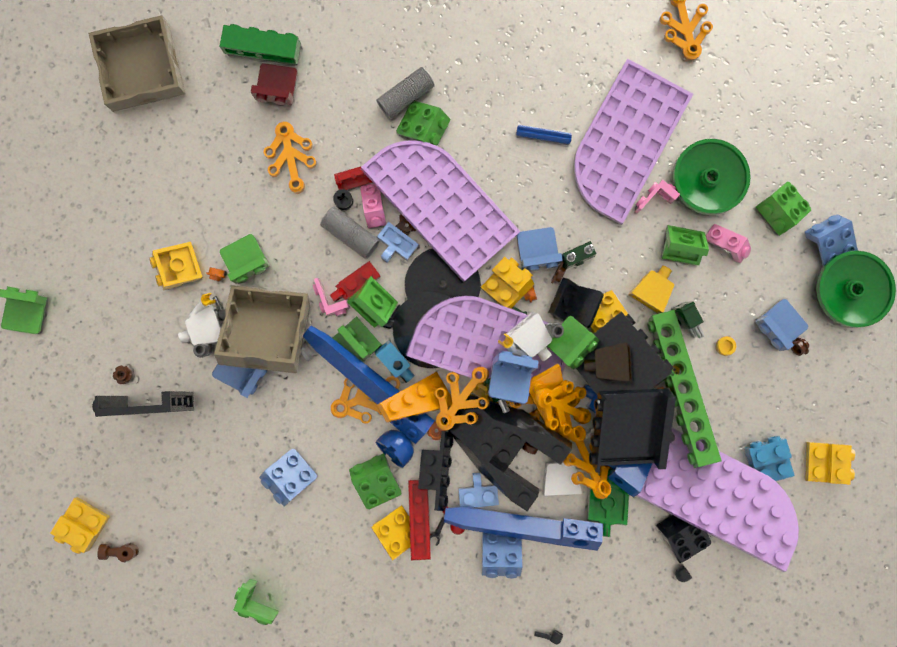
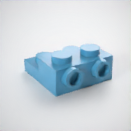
M774 436L768 438V442L756 441L750 443V447L744 448L749 467L771 477L775 481L795 476L789 459L792 456L786 439Z

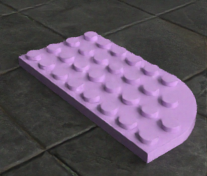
M629 59L626 60L581 141L574 160L575 180L582 197L595 211L621 225L625 221L693 96V93Z
M422 141L397 142L383 148L361 166V170L463 282L520 233L519 229L448 152L436 145Z
M458 296L449 298L432 307L419 320L406 356L472 378L473 370L482 366L487 368L489 378H491L493 358L502 351H507L505 347L498 343V340L503 342L506 338L504 333H508L528 315L480 297ZM546 346L552 355L545 361H542L537 354L532 357L533 360L539 362L538 369L531 373V378L557 363L560 365L563 374L566 364ZM478 371L476 375L481 379L482 373Z
M672 428L675 440L669 445L666 469L658 470L653 463L641 493L636 496L766 564L786 572L797 546L799 535L797 515L786 492L771 477L720 451L721 462L694 468L688 461L687 453L689 451L687 445L683 444L681 437L683 433ZM697 441L696 448L699 451H703L704 445L702 442Z

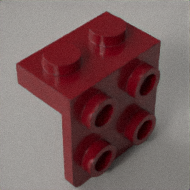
M262 63L260 65L257 86H251L252 96L256 101L263 103L273 102L278 105H292L298 74L297 69Z

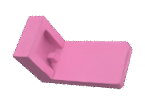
M664 180L659 184L655 182L648 190L650 194L646 198L643 196L635 204L638 206L635 212L638 214L656 192L670 204L680 194L676 191L675 186L667 184Z
M375 184L361 186L363 209L368 229L385 226L386 219L380 190Z
M714 224L706 235L707 242L731 252L734 261L740 264L751 252L748 238L717 224Z
M315 278L313 289L316 295H320L322 302H319L322 313H326L327 316L335 314L336 317L346 314V310L350 309L347 301L343 300L329 305L320 279Z

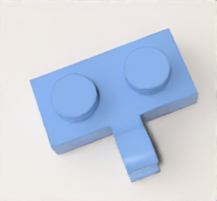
M390 222L385 225L377 236L380 241L388 246L381 255V258L386 262L391 259L395 252L408 260L419 246L418 243Z
M472 473L474 487L458 488L460 507L475 508L499 505L497 487L494 485L482 486L480 473Z

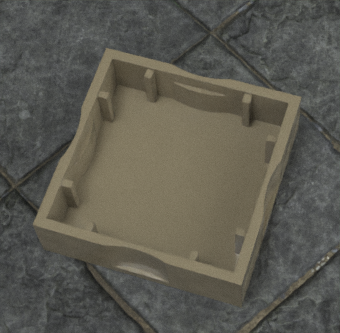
M163 15L136 21L126 26L111 27L88 33L93 56L99 70V83L104 105L112 112L185 95L170 25Z
M231 285L225 308V320L220 329L214 353L218 365L297 373L304 339L303 335L310 309L308 294L288 291H265L259 288Z

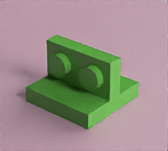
M667 225L665 231L667 239L661 254L662 259L700 265L702 256H707L709 252L705 232Z
M371 276L365 281L362 288L347 301L374 328L377 325L383 327L398 304Z
M357 316L346 326L342 325L337 330L338 333L332 337L362 362L382 346Z

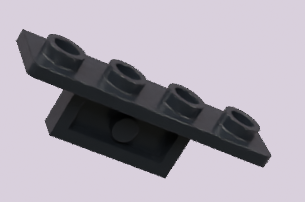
M441 431L440 451L424 449L421 451L418 489L436 490L434 511H445V507L448 505L447 487L450 484L448 473L452 464L450 451L453 446V437L446 431Z

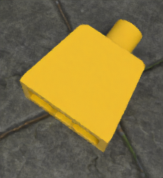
M662 265L658 273L653 270L649 271L630 291L628 296L657 314L663 313L674 288V283L668 280L672 270Z

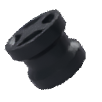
M340 189L333 196V201L339 210L347 211L353 206L354 200L348 190Z

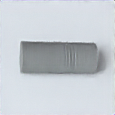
M420 67L411 73L410 76L404 78V80L382 94L376 101L383 113L391 119L411 105L412 102L414 103L416 99L429 92L430 89L435 87V83L426 69Z
M336 207L330 208L321 220L320 226L364 259L370 257L380 242L372 233L370 234L369 231L358 225V223Z

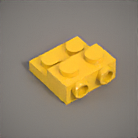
M191 242L153 250L152 257H149L152 269L156 268L158 275H155L158 287L162 286L163 290L202 279Z
M504 256L492 269L493 274L481 286V289L498 304L512 309L534 286L531 278L533 275L526 268L523 270L518 268L519 264L513 258L508 260Z
M807 442L805 481L851 485V481L855 477V472L851 469V461L855 459V451L852 449V445Z
M75 497L65 514L60 516L50 534L54 535L53 539L60 544L66 542L71 545V551L77 554L90 551L110 516L82 499Z

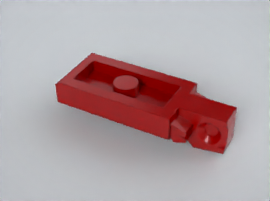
M368 261L341 280L335 286L337 290L330 294V297L334 302H337L342 297L347 300L362 288L370 276L375 281L381 276L372 263Z

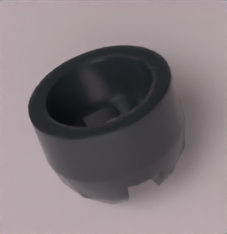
M684 565L677 568L675 576L678 581L687 582L692 579Z

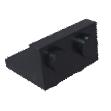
M563 277L548 313L562 321L572 316L584 327L590 328L604 293L579 286L570 279Z
M674 515L656 525L659 532L668 541L679 563H683L711 545L707 532Z

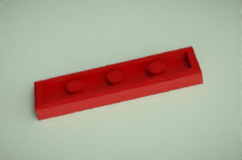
M408 480L411 561L431 560L428 490L418 489L419 480Z

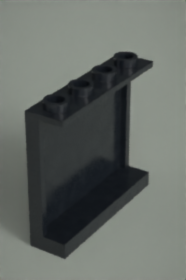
M622 311L594 333L600 341L597 347L586 355L584 361L595 359L596 349L627 342L630 345L632 383L601 381L596 378V371L585 372L583 361L576 369L597 396L598 391L654 389L669 376H674V373L671 371L674 367L667 359L663 361L659 357L660 350L654 343L651 346L648 344L646 339L649 337L642 329L637 330L633 326L636 323L629 314L625 316Z
M669 388L598 391V397L594 401L596 416L593 417L592 421L594 435L591 436L592 453L589 454L590 465H593L596 473H600V466L654 463L658 470L666 469L676 397Z
M164 391L161 392L162 405L128 407V396H95L92 409L95 417L194 411V392Z

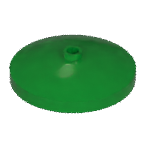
M703 139L688 146L676 160L672 175L673 186H675L676 191L680 194L678 196L679 199L691 210L705 215L722 214L737 206L747 194L751 179L750 168L742 152L729 142L720 139Z
M849 251L833 257L824 265L818 276L816 291L819 304L830 319L842 326L859 328L873 325L889 313L895 301L896 284L890 268L882 259L865 251Z

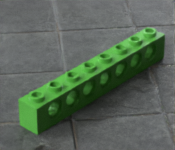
M675 310L652 315L647 325L649 332L653 333V343L661 352L659 354L660 358L663 361L667 359L672 366L679 367L681 371L680 375L674 373L673 377L669 376L664 382L666 387L676 397V422L683 431L681 437L683 444L687 445L689 451L687 453L688 461L694 468L721 462L719 450ZM661 330H667L669 337L662 336ZM667 348H672L675 351V355L670 356L667 353ZM679 384L686 387L685 394L678 390ZM685 403H689L692 406L691 413L685 411ZM691 422H695L697 424V432L691 430ZM697 441L703 443V451H699L696 448Z

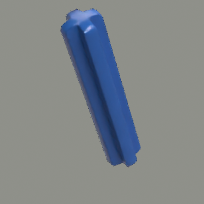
M518 125L516 131L517 136L570 144L572 139L571 133Z

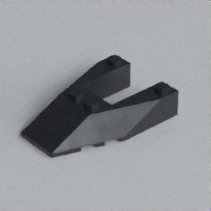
M470 394L466 400H475L480 397ZM483 399L480 400L481 406L486 405ZM489 401L490 404L485 409H479L478 407L459 409L455 415H466L469 412H475L478 415V420L471 425L455 423L448 432L480 473L512 502L528 511L539 495V488L515 473L508 466L525 442L561 465L572 450V442L556 431L547 428L544 423L523 409L509 407L510 411L503 413L499 403ZM469 415V420L472 422L474 421L473 415Z

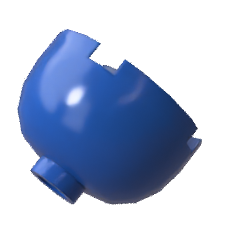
M398 430L386 431L375 442L382 453L391 457V461L401 468L407 465L413 457L414 447L411 440Z

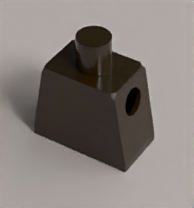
M626 342L596 349L595 359L584 361L585 372L596 371V378L601 381L631 384L630 345Z

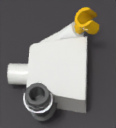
M212 293L201 296V301L191 311L188 319L185 320L187 330L178 333L182 344L192 341L194 346L193 352L199 358L209 356L212 353V345L217 344L220 329L223 325L221 318L218 316L217 307L211 305L216 303L215 299L210 300L209 298Z
M532 312L508 333H504L505 340L503 342L498 340V343L505 347L508 352H512L513 355L534 357L537 354L542 361H545L552 355L546 346L552 342V338H560L564 333V328L557 322L544 324L540 315Z

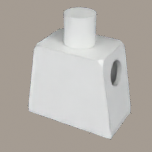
M555 461L546 462L542 494L544 496L582 494L580 484L575 485L571 480L572 474L577 472L576 467L573 465L568 467L564 462L561 465Z

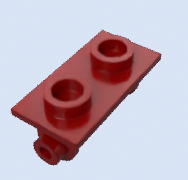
M361 166L334 174L338 190H349L373 183L361 170Z

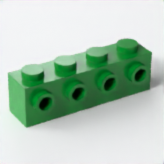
M230 24V26L223 25L219 47L224 54L297 65L301 43L298 36L293 33L280 34L274 30L261 31L255 27L242 28L239 25Z

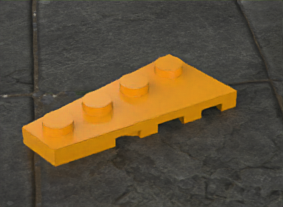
M558 363L530 380L529 394L544 424L546 422L544 409L535 402V395L540 389L547 388L552 390L563 382L561 367ZM562 392L555 399L562 398L566 395V392ZM551 406L553 417L557 419L555 407ZM564 412L566 423L572 427L570 414ZM560 434V435H562L564 438H566L567 440H570L569 437H568V435L565 436V435H563V434Z
M436 371L379 403L377 407L386 422L440 410L439 399L435 396V391L437 388H446ZM440 390L439 395L443 397L444 391ZM448 392L446 399L449 408L453 403L452 397Z

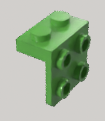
M414 101V103L412 102L409 105L396 132L401 136L437 146L451 119L439 107Z
M790 182L784 183L772 195L756 206L757 210L779 236L797 225L811 211L809 203L803 199L796 187Z
M248 234L220 249V255L230 272L227 275L230 281L235 284L244 283L249 277L259 275L266 271V268L270 267L256 238L252 234Z
M7 286L6 290L0 289V297L6 298L1 322L2 329L39 334L47 297L39 296V292L33 290H26L25 293L19 292V288Z
M569 316L561 324L564 328L563 335L560 338H552V342L547 347L574 370L583 363L586 355L597 347L600 340L574 317Z
M384 453L349 469L352 484L366 509H372L401 495V489L390 470Z
M249 579L246 583L242 584L241 588H238L234 597L237 601L233 611L238 612L237 614L241 617L257 619L256 621L262 625L272 624L279 611L251 600L257 581Z

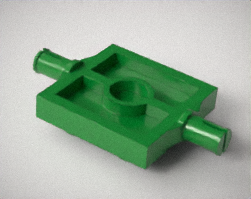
M611 469L608 470L607 481L611 486V493L607 498H597L593 490L589 488L587 521L602 523L603 537H611L612 525L626 526L628 522L629 494L608 478Z

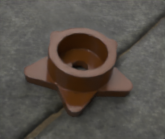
M402 214L399 215L400 221L395 226L407 236L410 232L417 231Z
M561 262L551 280L552 284L554 281H561L566 271L562 267L564 262Z

